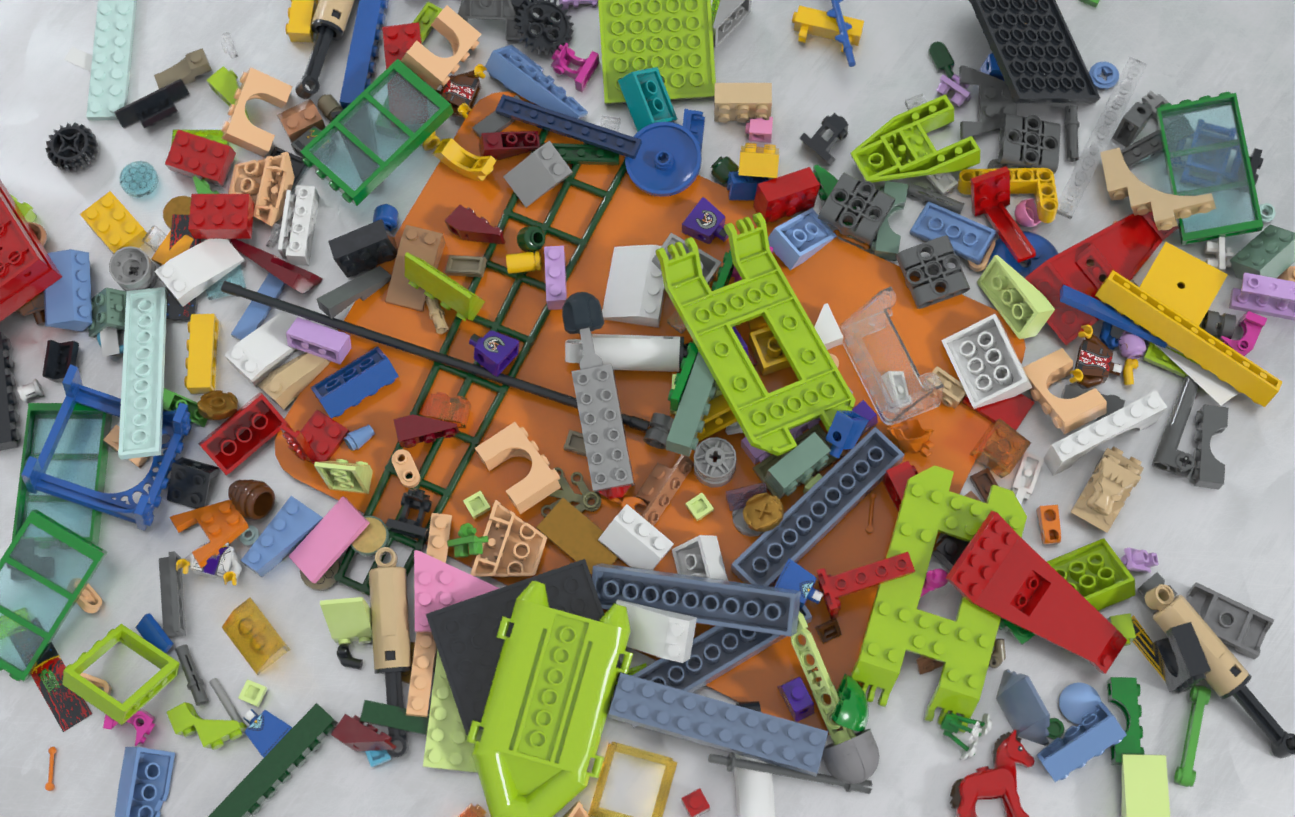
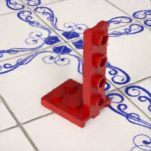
M1007 166L971 178L973 215L975 217L982 214L986 216L1018 263L1035 257V249L1004 207L1010 205V170Z
M318 409L301 431L293 432L290 425L286 422H283L280 426L284 433L282 436L289 444V449L294 451L299 459L307 460L312 464L329 461L344 441V437L350 432Z
M905 552L834 576L827 575L825 568L817 570V580L821 592L824 593L823 598L829 616L833 619L839 617L838 611L841 610L839 597L913 574L915 569L909 553Z

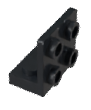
M184 457L173 462L167 501L196 509L205 507L210 480L218 475L219 467Z

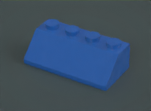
M377 346L310 388L332 419L342 415L349 407L358 405L365 397L376 394L381 387L392 384L399 376L388 357Z

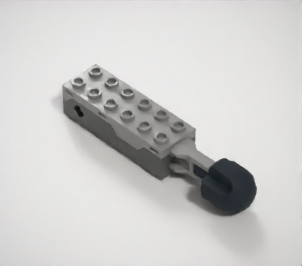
M577 292L565 300L562 307V317L565 331L569 334H580L584 355L579 362L581 370L571 372L592 488L595 493H600L609 500L623 498L628 489L635 486L614 369L612 364L603 365V361L595 354L591 332L602 328L604 325L602 308L599 300L594 295L587 292Z

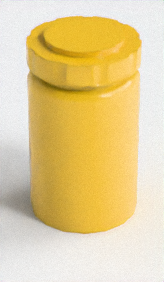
M535 251V253L506 254L508 274L530 272L536 269L537 271L541 270L542 263L539 251Z

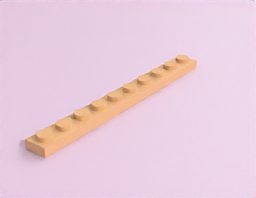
M432 513L426 554L446 563L448 553L447 541L450 537L452 515ZM416 632L406 711L407 716H428L436 643L432 632Z

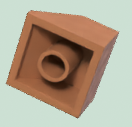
M311 99L277 114L291 143L313 126H316L321 131L326 127Z

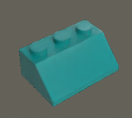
M658 67L634 71L618 80L637 131L653 123L674 122L678 120Z

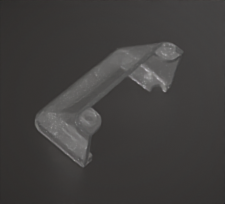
M892 287L878 292L839 326L843 335L842 344L881 421L886 425L897 424L939 407L944 389L940 378L936 374L930 372L923 375L919 374L890 318L893 315L891 307L895 305L897 299Z

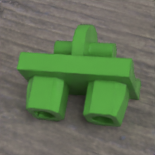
M469 523L462 524L458 531V535L461 538L448 540V547H454L456 558L469 557L468 546L469 555L483 554L482 543L488 542V536L477 537L475 535L477 532L476 528Z

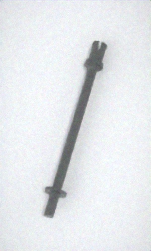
M730 752L728 757L710 754L708 758L710 763L726 765L729 772L734 767L842 786L846 792L857 791L870 794L872 788L864 787V785L872 786L871 780H865L857 784H847L830 775L818 773L815 777L780 766L737 759L734 752Z

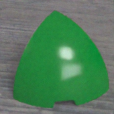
M845 674L837 689L840 700L831 718L838 725L854 731L864 732L869 717L867 698L861 686L852 677Z

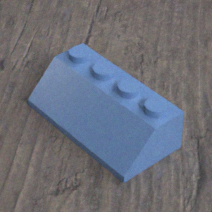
M69 249L48 253L62 278L44 290L45 326L83 332L93 323L89 252Z

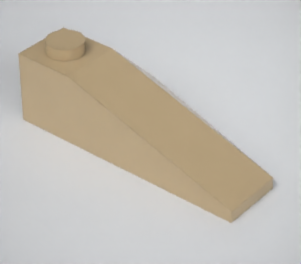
M305 352L270 372L257 386L284 410L331 361Z

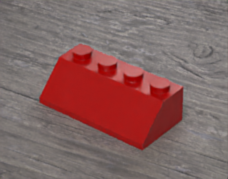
M259 392L198 444L227 476L281 430V424L286 421L267 398Z

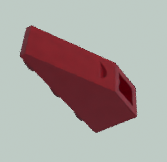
M538 131L482 133L479 141L480 156H492L495 160L509 158L540 148Z
M459 205L445 219L448 229L462 240L503 245L506 243L503 237L504 233L497 226L492 227L484 217L479 218L469 207L465 208Z
M414 414L393 419L401 448H412L421 442L432 443L437 438H451L455 434L460 433L455 423Z
M345 714L331 734L354 751L396 749V746L390 742L392 739L390 736L382 731L378 734V729L369 723L366 726L363 725L365 722H361L360 718L356 715L352 718Z

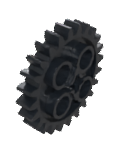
M526 0L525 5L522 4L520 10L518 9L516 13L514 29H518L516 36H522L519 42L525 41V48L531 46V52L537 49L538 55L542 51H544L546 56L550 51L554 54L556 49L560 50L558 48L560 44L564 46L572 38L570 35H572L574 30L570 28H572L574 23L569 22L572 16H566L568 9L562 10L563 4L557 6V0H554L553 3L550 0ZM533 13L538 14L539 17H535ZM551 17L555 18L557 22H554ZM548 34L553 35L555 39L550 38Z

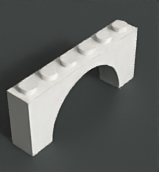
M1156 390L1052 444L1043 458L1044 462L1054 476L1070 468L1083 455L1112 437L1133 428L1141 431L1155 424L1167 409V406Z

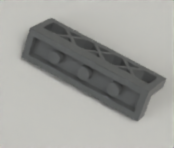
M175 551L168 552L169 557L159 558L163 631L169 638L186 636L182 568L176 571V562L181 557Z

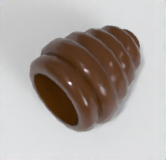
M252 479L237 480L229 486L228 497L236 510L245 518L260 520L266 517L273 509L275 494L264 481Z

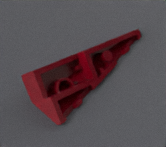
M231 239L230 241L236 250L302 294L320 284L323 279L310 271L288 263L271 253L240 240Z

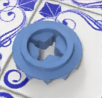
M1098 62L1089 71L1094 85L1099 89L1105 88L1108 90L1110 87H1114L1119 80L1118 69L1109 62ZM1101 71L1104 73V76H1107L1106 81L1103 77H1100Z

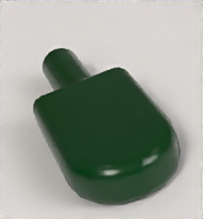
M934 42L929 46V56L937 71L944 70L946 76L951 79L954 75L951 67L954 66L955 62L945 44Z

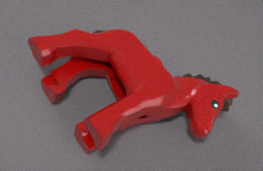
M1016 730L1012 733L1007 732L1001 735L1000 739H997V742L994 743L995 749L992 751L994 769H989L988 766L976 769V773L955 781L950 794L952 797L950 804L952 809L957 808V817H977L975 811L977 800L998 798L1002 800L1006 817H1029L1021 807L1017 793V771L1015 764L1029 768L1034 765V758L1021 744L1022 739L1017 737Z

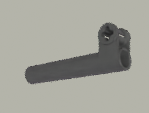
M1186 376L1152 462L1154 467L1179 476H1187L1195 464L1194 457L1191 454L1177 450L1199 389V385L1189 376Z

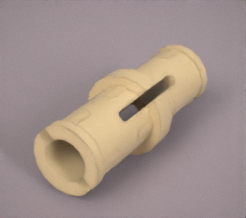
M426 297L425 301L429 308V317L434 322L436 333L443 334L447 332L448 326L444 319L445 313L441 309L438 299L435 297L432 300Z

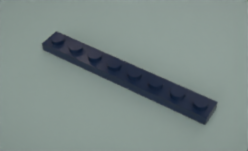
M504 94L495 110L499 115L632 159L636 158L642 144L641 139Z

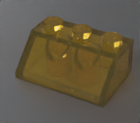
M251 597L235 608L222 626V629L257 675L291 650Z

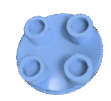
M1085 683L1068 685L1059 697V706L1062 714L1074 725L1081 724L1083 722L1082 717L1088 712L1092 715L1098 710L1096 705L1101 702L1097 691Z

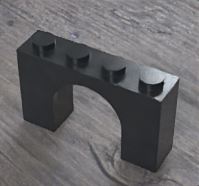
M1191 622L1170 628L1166 632L1167 638L1155 641L1151 645L1169 692L1177 691L1178 694L1190 690L1189 688L1194 687L1195 684L1200 683V680L1205 679V675L1211 671Z

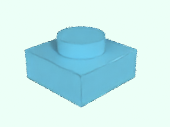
M387 750L365 751L372 768L392 760Z

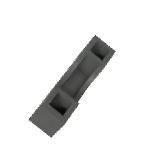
M1204 404L1196 413L1195 421L1198 423V429L1195 431L1194 441H1197V448L1194 449L1193 453L1196 467L1192 471V479L1195 480L1194 486L1219 490L1224 485L1225 464L1218 461L1212 454L1210 440L1212 436L1222 433L1227 428L1229 409L1227 407Z

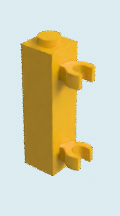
M799 5L798 12L793 14L792 23H795L794 31L799 32L798 42L805 43L807 34L835 40V36L840 34L836 18L827 16L826 11ZM843 16L844 21L852 25V28L847 30L850 44L858 46L864 21Z

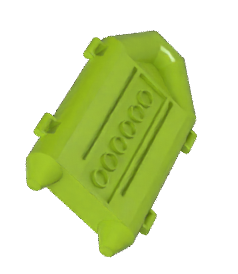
M532 581L516 598L511 619L502 616L497 637L505 640L482 720L481 722L472 720L467 742L474 743L472 756L491 817H553L588 786L590 776L599 778L604 757L596 755L617 678L619 672L628 674L633 653L625 651L631 632L627 607L613 604L599 621L550 608L545 584ZM512 622L514 623L510 637H507L508 626ZM619 654H624L621 668H617ZM480 726L484 727L481 741L476 740ZM590 758H595L592 772L587 771Z

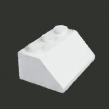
M627 504L598 539L599 542L629 567L653 570L674 544Z
M699 535L672 549L678 574L728 581L717 536Z

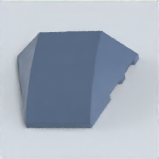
M1009 669L1005 670L996 700L1013 731L1016 730L1017 736L1044 746L1048 745L1049 740L1046 737L1049 736L1047 727L1050 726V714L1032 681L1027 675L1016 674L1015 671L1010 672Z

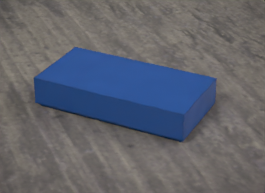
M151 613L145 614L135 627L146 641L164 653H167L172 647L173 642Z

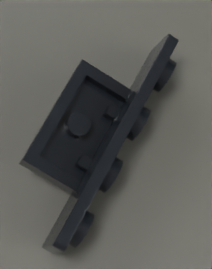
M178 79L116 110L114 114L122 127H126L140 120L144 128L153 126L158 121L171 117L174 113L178 112L174 102L188 96L189 92L182 79Z

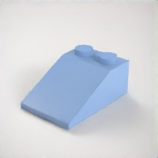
M811 208L774 228L768 240L769 247H773L774 253L791 270L809 259L835 239L837 235L825 222L818 219V214Z

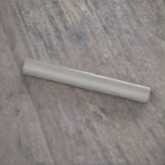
M217 678L209 681L231 719L243 722Z

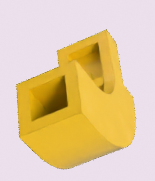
M452 138L442 139L433 152V155L446 166L476 181H483L493 171V165L497 161L492 156L480 157L471 154Z

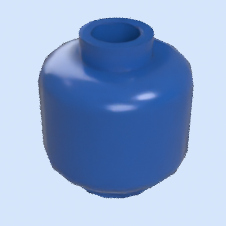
M389 204L379 205L374 209L373 222L382 219L391 232L397 227L398 211Z

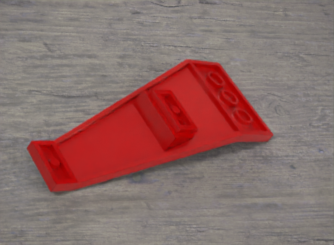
M1153 211L1145 215H1134L1132 213L1049 258L1025 277L1054 307L1055 310L1047 320V323L1065 345H1068L1077 338L1079 332L1084 331L1081 326H1092L1099 319L1060 302V288L1063 284L1101 301L1095 296L1103 284L1099 280L1100 275L1104 274L1108 277L1112 270L1131 281L1161 242L1179 228L1178 226L1172 227L1169 230L1158 231ZM1088 259L1094 261L1093 266H1087L1086 262Z
M995 511L989 513L946 576V579L970 603L1088 660L1100 673H1107L1127 642V639L1116 627L1029 546Z

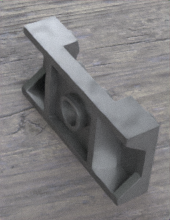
M1196 582L1186 599L1222 642L1235 647V651L1252 659L1259 657L1260 647L1274 619ZM1222 615H1228L1231 618L1230 625H1225L1221 621Z

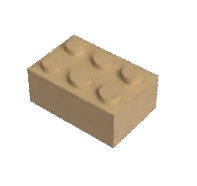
M715 83L714 121L722 123L738 121L744 123L750 121V119L763 118L764 120H769V117H771L772 83Z

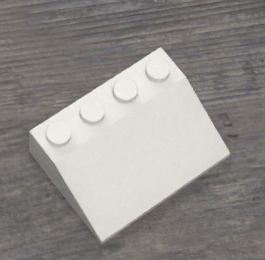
M637 245L614 247L602 309L604 320L659 328L665 288L662 272L652 262V259L656 255L655 251L661 248V246Z
M996 314L941 340L974 409L1015 397L1033 388Z

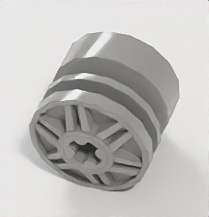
M133 246L123 247L111 257L109 272L123 290L150 289L157 282L158 276L155 273L157 268L154 262L140 248Z
M718 437L702 441L694 453V473L697 479L705 486L712 488L728 484L734 477L736 470V452L733 446L725 439ZM713 457H717V462H713Z

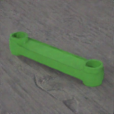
M1195 685L1191 688L1189 695L1192 706L1181 765L1176 768L1174 783L1185 787H1193L1196 778V771L1193 770L1204 707L1208 705L1211 696V689L1205 686Z

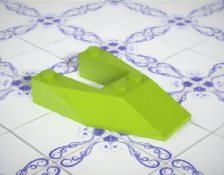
M946 94L894 116L850 153L865 181L871 183L962 171L980 163V148L972 136L937 151L926 134L954 122V107Z

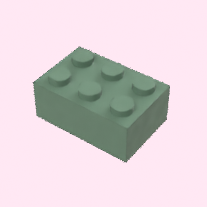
M1271 224L1267 226L1230 259L1236 278L1243 280L1244 273L1272 278L1279 277L1295 262V232Z
M814 432L768 470L765 480L780 498L785 494L789 496L797 489L798 483L802 482L804 484L812 477L811 474L815 469L820 471L826 466L831 450Z

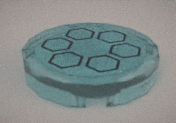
M144 161L128 164L121 171L119 177L120 185L124 192L136 198L151 194L159 181L154 167Z

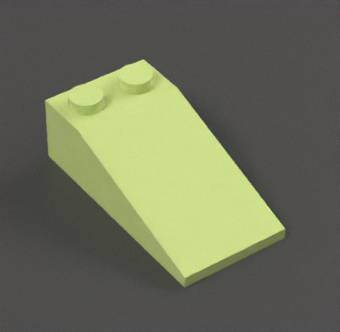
M998 255L993 257L977 281V284L1018 339L1035 337L1055 310L1039 290Z
M343 459L315 462L316 470L330 490L369 494L373 470L368 463L357 461L356 464L348 463L347 460Z
M363 597L320 601L331 637L338 645H350L354 641H359L361 644L371 643V608Z
M1122 754L1121 817H1170L1166 755Z

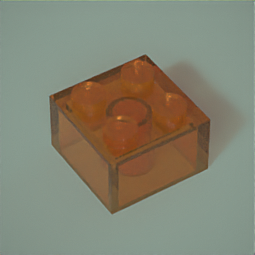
M999 418L991 423L970 455L987 468L989 467L1000 478H1003L1011 473L1031 442Z

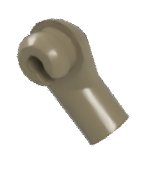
M995 639V650L992 652L989 662L991 668H998L1006 659L1004 639Z

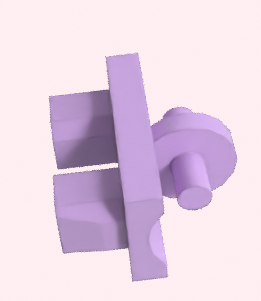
M956 74L951 79L945 75L941 76V83L936 90L938 94L943 96L947 95L950 90L954 92L955 95L952 97L951 102L957 107H960L965 101L969 102L971 93L961 87L963 86L967 89L969 84H960L959 76Z
M1130 547L1124 549L1126 554L1121 558V561L1129 572L1151 573L1150 567L1158 566L1156 553H1148L1146 550H1137Z

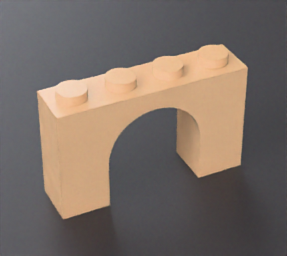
M447 5L431 26L450 42L453 56L449 58L438 57L416 41L401 59L402 63L435 90L440 85L443 87L450 80L448 75L450 73L455 74L460 67L458 63L460 61L464 63L470 55L468 53L469 49L473 51L480 43L478 38L481 36L480 32Z
M250 68L247 72H243L239 82L242 85L241 88H237L234 94L235 104H231L228 110L229 120L225 121L221 131L224 132L222 139L264 157L269 152L275 135L254 126L248 120L245 114V104L251 99H261L282 108L287 103L293 86L254 68Z
M1063 348L1023 367L1033 387L1029 389L1032 398L1041 404L1043 412L1046 415L1049 414L1057 429L1060 428L1064 434L1106 414L1107 401L1096 388L1072 399L1058 398L1049 392L1048 388L1053 383L1071 375L1070 371H1073V360Z
M516 422L475 447V450L489 471L512 457H525L532 461L530 473L523 480L506 490L510 501L518 512L522 514L561 488L558 481L561 478L555 469L551 470L548 467L550 463L545 455L540 456L537 452L539 448L533 440H528L527 437L529 435L524 427L519 428Z

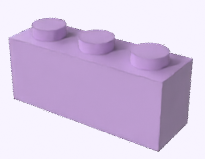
M564 246L544 247L548 310L562 309L567 299Z
M297 317L286 332L288 346L338 364L342 363L351 349L350 335L313 323L307 319Z

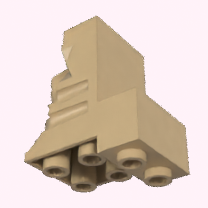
M1114 446L1112 449L1106 448L1071 510V513L1106 533H1108L1121 508L1124 506L1125 500L1130 496L1132 488L1141 479L1140 474L1144 467L1140 466L1141 461L1132 456L1130 459L1122 456L1124 452Z

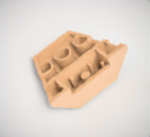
M284 152L279 156H268L263 160H252L236 164L234 167L228 194H250L254 202L253 216L270 226H273L283 217L287 190H292L295 176L289 153Z
M495 499L483 535L488 536V542L482 543L483 554L476 556L470 575L474 577L535 576L547 537L530 524L521 520L515 513L506 509Z

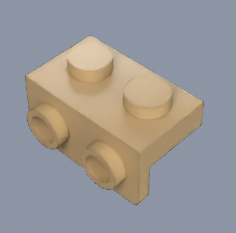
M938 366L923 383L926 392L936 395L944 405L954 409L966 395L962 383Z

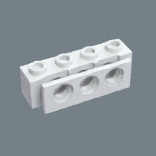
M296 185L295 195L292 194L291 190L286 192L278 251L282 259L287 257L289 263L293 265L309 266L319 202V194L315 186Z

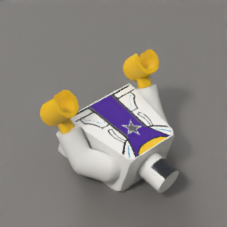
M205 541L204 544L200 545L198 548L208 544L210 541ZM227 542L219 549L220 553L218 555H212L206 561L207 564L204 567L200 568L191 553L185 559H179L176 562V571L179 568H183V574H187L188 568H190L196 575L223 581L225 585L230 583L235 586L237 585L236 579L242 570V565L237 551L233 547L228 546L229 543Z

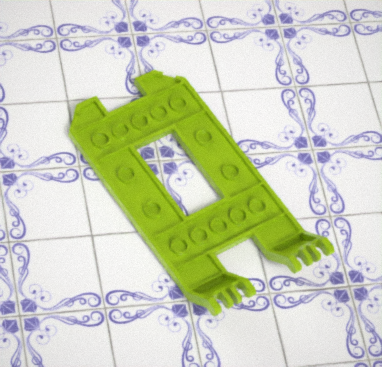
M758 212L753 214V221L757 225L755 229L749 217L736 221V226L740 231L739 235H737V231L732 223L724 225V229L729 237L732 262L742 278L738 282L711 291L702 274L698 246L693 237L685 239V245L689 250L687 254L680 241L676 242L675 246L674 244L668 245L667 250L672 257L670 260L664 248H659L655 252L660 261L664 288L750 445L779 456L797 447L789 431L790 429L820 417L825 428L829 431L836 412L852 411L855 398L770 251L766 221L762 214ZM759 316L764 317L799 380L770 393L767 392L732 329L733 326Z
M934 465L908 479L886 556L887 559L908 552L915 573L878 585L860 654L850 677L856 682L862 683L861 688L865 694L868 686H870L867 702H873L876 688L881 689L882 692L878 699V705L885 707L891 690L899 676L905 651L943 662L944 665L939 683L924 716V720L931 722L934 719L935 709H942L937 721L938 725H941L948 711L950 715L953 713L961 715V717L971 718L981 697L1001 617L970 603L963 595L955 621L917 609L937 533L940 532L970 542L989 513L995 511L1022 538L1027 515L1014 492L1003 487L992 485L986 503L949 491L954 471ZM966 722L961 723L964 726H968Z

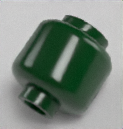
M720 156L711 166L712 176L723 185L728 182L729 172H738L739 166L728 156L724 158Z
M537 226L524 227L517 234V244L525 252L538 251L545 244V234Z

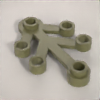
M554 468L556 471L561 472V479L558 481L562 490L558 489L549 495L559 498V500L542 507L541 514L544 518L547 516L544 514V510H552L562 498H565L569 503H580L575 506L580 512L584 510L593 512L600 508V495L589 491L581 473L574 472L571 475V482L578 486L582 495L573 492L561 468ZM575 476H579L581 478L577 482L573 480ZM590 499L595 500L593 505L588 504Z

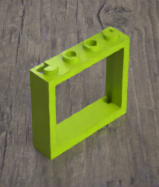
M120 624L115 629H111L101 641H96L88 652H83L76 662L69 664L64 669L62 685L123 725L177 677L180 663L123 624ZM119 641L161 669L123 703H120L80 675Z

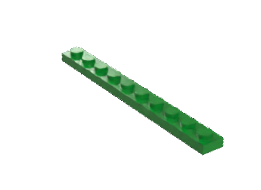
M731 249L729 253L726 252L724 255V266L719 267L718 281L713 282L711 291L729 284L734 268ZM694 341L689 342L687 348L688 356L683 358L681 363L682 371L677 373L674 385L676 386L669 392L670 410H678L699 350Z

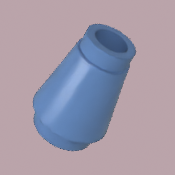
M370 425L347 433L344 441L351 451L359 450L375 435V432Z

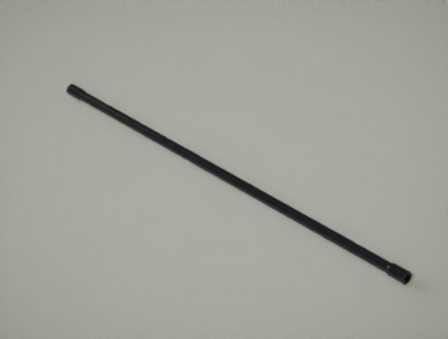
M224 281L221 291L224 293L242 297L578 409L577 399L502 373L496 377L484 367L337 318L331 319L328 315L243 288L228 281ZM622 413L624 425L646 433L650 421Z

